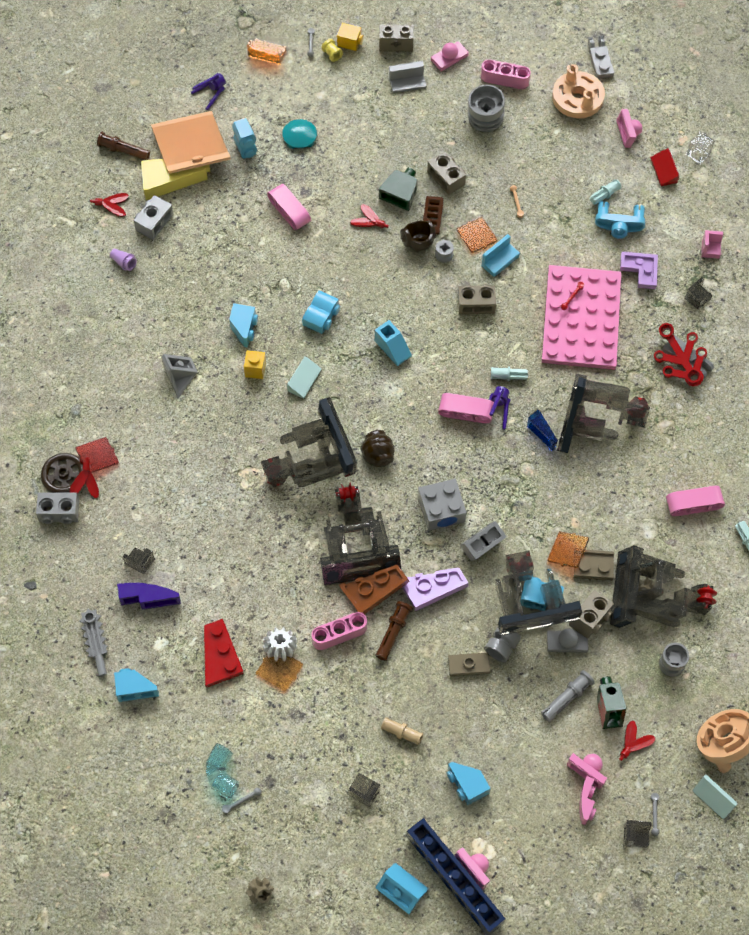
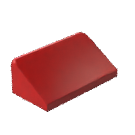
M669 148L650 157L660 186L678 183L679 173Z

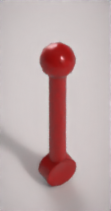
M578 282L575 291L565 303L561 304L562 310H566L568 304L578 291L584 288L583 282Z

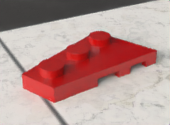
M220 619L204 625L205 687L208 688L244 674L224 620Z

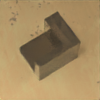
M702 277L687 289L684 298L697 310L712 298V294L702 287L705 280Z
M135 547L129 556L124 554L122 557L125 565L142 574L146 573L155 560L153 551L147 548L143 552Z
M358 773L348 789V795L370 808L380 792L381 785Z
M626 820L624 824L623 846L648 848L649 831L652 827V822Z

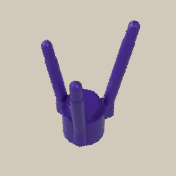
M216 73L211 78L192 87L193 91H191V94H195L207 86L213 91L218 90L206 107V110H209L220 93L225 90L223 85L226 84V80L220 73Z
M497 386L494 393H491L488 399L494 402L489 415L493 416L497 406L504 404L502 429L505 430L510 392L505 387Z

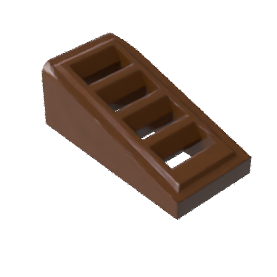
M426 196L423 221L430 220L433 225H437L434 228L435 233L439 235L444 198Z

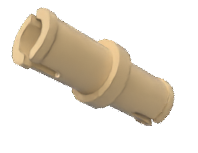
M388 717L384 719L381 726L382 730L397 735L398 739L403 738L416 745L421 743L424 733L407 727V724H400Z

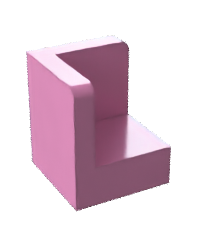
M705 230L702 239L701 257L720 258L723 232Z

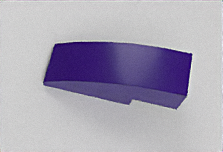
M147 583L117 584L121 606L140 603L141 609L145 610L181 604L178 592L162 586Z

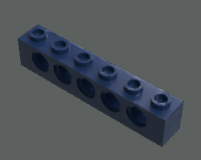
M422 818L407 830V839L483 933L491 935L500 928L506 918L426 820Z

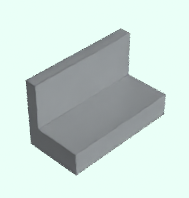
M423 61L389 66V80L393 93L426 88Z

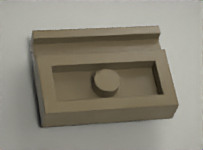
M575 549L573 578L613 581L614 551Z

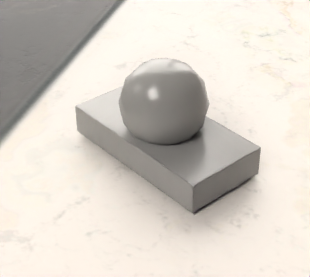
M569 628L563 631H547V652L588 653V639L579 632Z

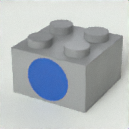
M456 479L418 487V500L428 531L466 521L467 512Z

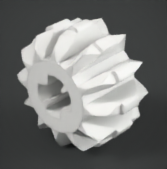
M275 627L274 632L268 631L267 637L263 638V650L267 652L268 658L274 656L275 661L279 658L285 661L286 656L292 658L293 652L296 651L297 639L293 636L291 630L285 632L284 627L281 630Z

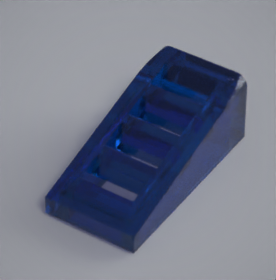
M538 409L528 417L527 427L554 451L558 440Z

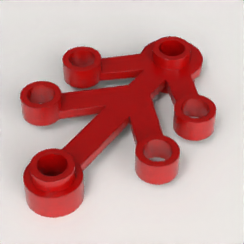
M663 323L659 327V334L663 339H667L676 356L658 350L654 353L655 361L658 363L665 361L682 365L685 371L673 369L672 366H665L663 368L664 376L666 378L685 379L689 386H699L704 379L701 366L703 360L707 357V350L704 347H699L696 350L697 358L692 367L689 360L694 344L698 342V335L695 332L687 334V343L683 352L673 336V326L670 323ZM669 330L670 333L668 335H665L664 331ZM695 336L696 339L694 341L689 340V337ZM700 351L705 352L703 356L698 355ZM658 354L663 355L661 359L656 358ZM670 369L672 373L666 374L665 371ZM693 375H696L698 378L697 380L693 381L691 380V377Z

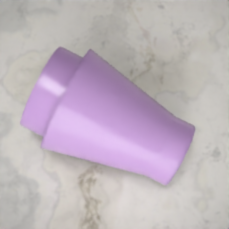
M113 249L110 252V258L123 270L131 271L136 266L137 259L133 254Z

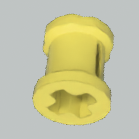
M328 39L321 46V50L329 55V59L332 62L338 61L343 55L342 49L335 45L333 39Z

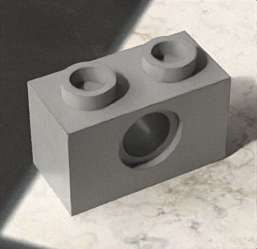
M154 195L151 200L145 203L142 211L135 215V230L154 240L174 215L172 204Z

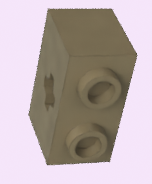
M380 25L379 51L413 52L414 25Z

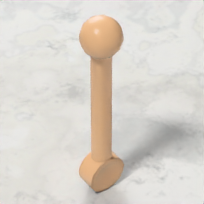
M512 185L510 190L513 192L517 206V217L522 218L524 212L520 208L516 193L517 187Z

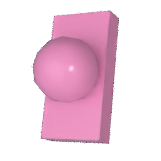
M459 41L456 43H446L442 51L431 57V61L440 71H443L466 58L469 52Z
M622 109L616 121L624 147L631 148L636 136L641 134L643 128L640 121L631 120L628 109Z
M573 753L569 758L568 767L584 779H586V776L593 778V785L598 789L604 786L607 778L599 773L603 767V762L599 755L588 754L582 760Z
M462 847L456 852L455 857L482 890L485 889L490 882L484 874L489 867L487 857L478 853L470 857Z

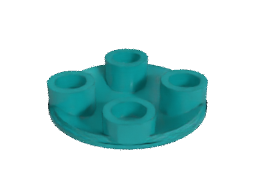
M296 119L285 125L282 136L290 149L312 147L317 137V130L311 122L304 119Z

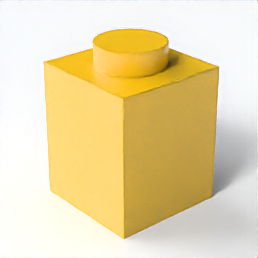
M342 23L337 34V46L357 51L358 46L362 45L364 35H361V27Z
M247 350L244 362L245 377L263 379L266 367L265 352Z

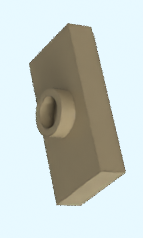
M488 652L448 655L450 676L490 674Z

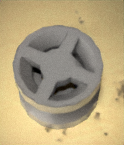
M441 240L437 243L435 256L439 262L447 263L452 260L454 251L452 242Z

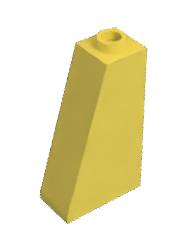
M163 159L141 161L145 200H150L154 195L159 197L208 180L207 172H210V164L168 174Z

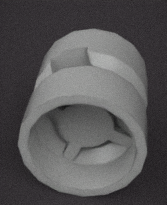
M498 626L493 633L494 638L489 639L484 650L497 661L506 662L512 654L511 649L517 646L521 637L515 630L506 632V629L500 630Z
M680 643L667 645L659 660V668L662 673L670 677L680 675L689 661V651Z

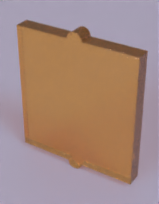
M483 217L474 221H468L467 224L456 229L471 253L486 249L487 246L498 242V239Z
M559 531L547 561L560 564L561 567L578 568L589 542V537Z
M267 656L263 658V663L256 671V675L286 692L292 681L296 680V675L302 668L303 663L286 656L285 661L282 658L275 661L274 656L271 658Z

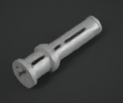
M582 670L573 682L570 681L568 683L567 689L541 712L544 719L551 722L576 697H581L583 695L582 692L586 688L595 684L593 678L586 671Z

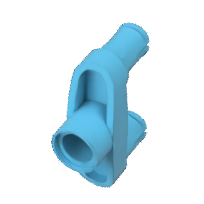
M603 201L598 203L595 224L600 228L610 230L614 238L622 239L627 236L628 232H638L645 228V207L643 205L640 206V210L639 205H635L633 216L608 214L609 203L605 201V207H603Z

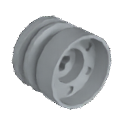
M486 84L476 87L469 94L468 119L472 127L478 131H494L503 123L505 98L499 88Z

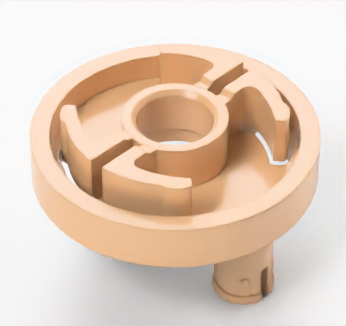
M571 64V68L570 65L567 67V73L555 82L552 99L555 107L564 115L572 118H587L596 114L601 109L605 90L598 78L589 73L578 71V67L575 64ZM581 94L583 98H575L573 95Z
M729 709L719 712L710 717L698 732L697 746L705 759L716 764L719 772H728L731 769L730 763L738 761L749 754V713L744 710Z

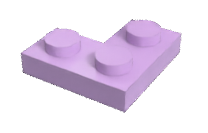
M621 252L620 271L638 272V288L656 289L658 255Z

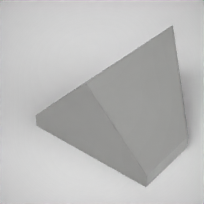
M163 354L164 370L179 399L198 371L191 357Z

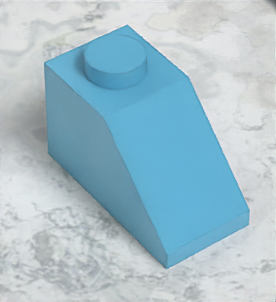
M125 668L119 670V672H114L116 696L119 702L159 696L157 686L136 670Z

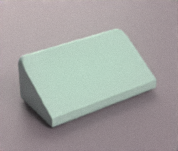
M304 357L288 382L287 391L304 399L322 368L309 358Z
M707 775L693 789V792L722 819H725L737 805V802Z

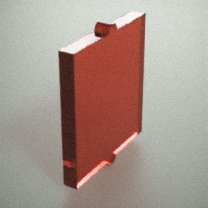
M107 437L75 447L80 463L83 464L85 458L89 457V463H91L89 471L91 473L119 464L114 448L111 447Z

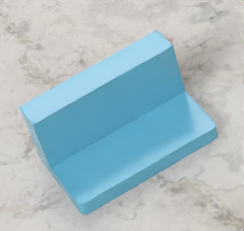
M509 234L482 255L481 266L493 277L520 256V252L510 244L511 236Z
M396 863L383 874L375 887L408 914L413 911L420 898L428 891L424 884Z

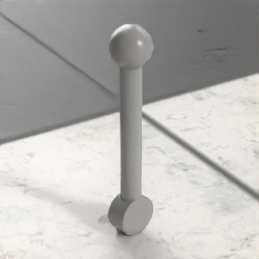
M309 28V51L307 55L312 57L314 55L312 47L315 30Z
M255 788L254 792L230 805H224L222 807L223 813L228 814L235 806L255 795L259 796L262 793L261 789Z
M652 793L650 797L651 801H653V829L651 834L657 836L659 834V829L657 828V801L659 795Z

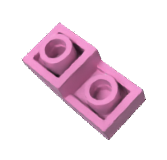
M586 776L579 803L580 819L583 825H586L588 820L592 821L596 809L593 808L595 801L589 799L592 798L596 787L592 786L594 779Z

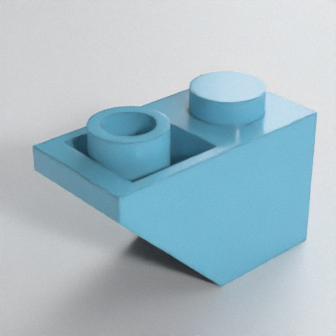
M233 303L229 318L230 328L242 345L248 348L249 342L253 341L254 338L253 326L257 325L258 315L255 312V307Z
M390 320L375 329L374 341L396 366L412 357L401 332Z
M454 762L448 764L446 774L450 782H455L458 787L456 791L461 801L465 800L467 805L490 793L491 788L481 770Z

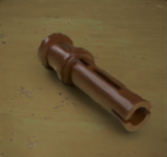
M103 131L98 136V147L103 146L109 148L112 152L120 151L143 160H148L150 157V150L123 142L117 136L106 135Z
M397 601V608L393 616L389 618L390 625L375 654L380 660L387 661L400 630L406 626L405 621L409 613L413 611V607L405 602Z

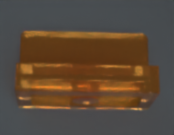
M258 39L254 41L249 40L247 44L248 56L279 65L286 52V47Z

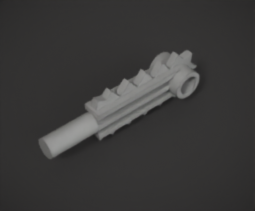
M87 609L85 613H81L82 618L79 622L84 624L81 629L86 631L83 637L88 639L84 643L89 646L86 650L89 653L88 657L95 658L98 675L102 677L107 675L103 656L108 653L106 650L108 646L103 644L106 638L101 636L105 631L99 629L103 623L98 621L101 616L97 614V610L91 611Z

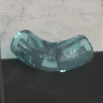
M216 743L206 762V776L211 787L221 796L230 800L240 784L239 781L232 778L226 771V766L233 753L223 745Z

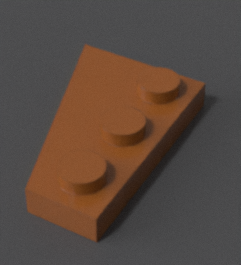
M395 565L377 571L371 576L355 579L356 581L347 584L342 583L339 587L356 610L365 615L410 581L400 567Z

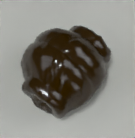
M430 220L409 223L400 231L404 246L418 252L430 248L436 238L435 228Z
M377 429L367 433L360 448L364 460L375 467H385L394 461L395 452L391 438L386 435L384 430Z

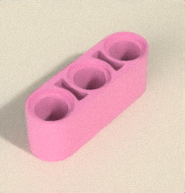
M485 60L482 63L481 79L486 83L517 89H526L529 86L531 71L528 67L495 60Z
M284 184L267 192L268 199L294 230H298L311 222V217L307 210Z
M444 393L441 397L438 414L447 418L487 424L492 420V416L489 413L494 402L483 398Z
M719 486L677 491L666 496L671 516L714 511L725 506Z
M356 612L316 627L312 631V644L314 648L325 650L363 635L367 630V618L363 613ZM357 621L363 623L360 627H356L353 624ZM340 628L344 630V633L337 634L334 631ZM322 635L326 637V639L323 641L316 640V637Z

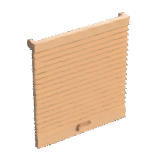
M212 111L151 125L152 133H154L168 174L231 160Z

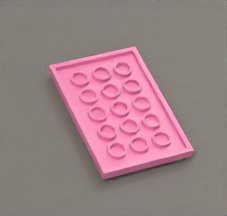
M549 265L541 363L616 370L621 287L620 271ZM578 282H583L584 288L578 291L568 304V308L562 310L561 304L565 303L575 291Z

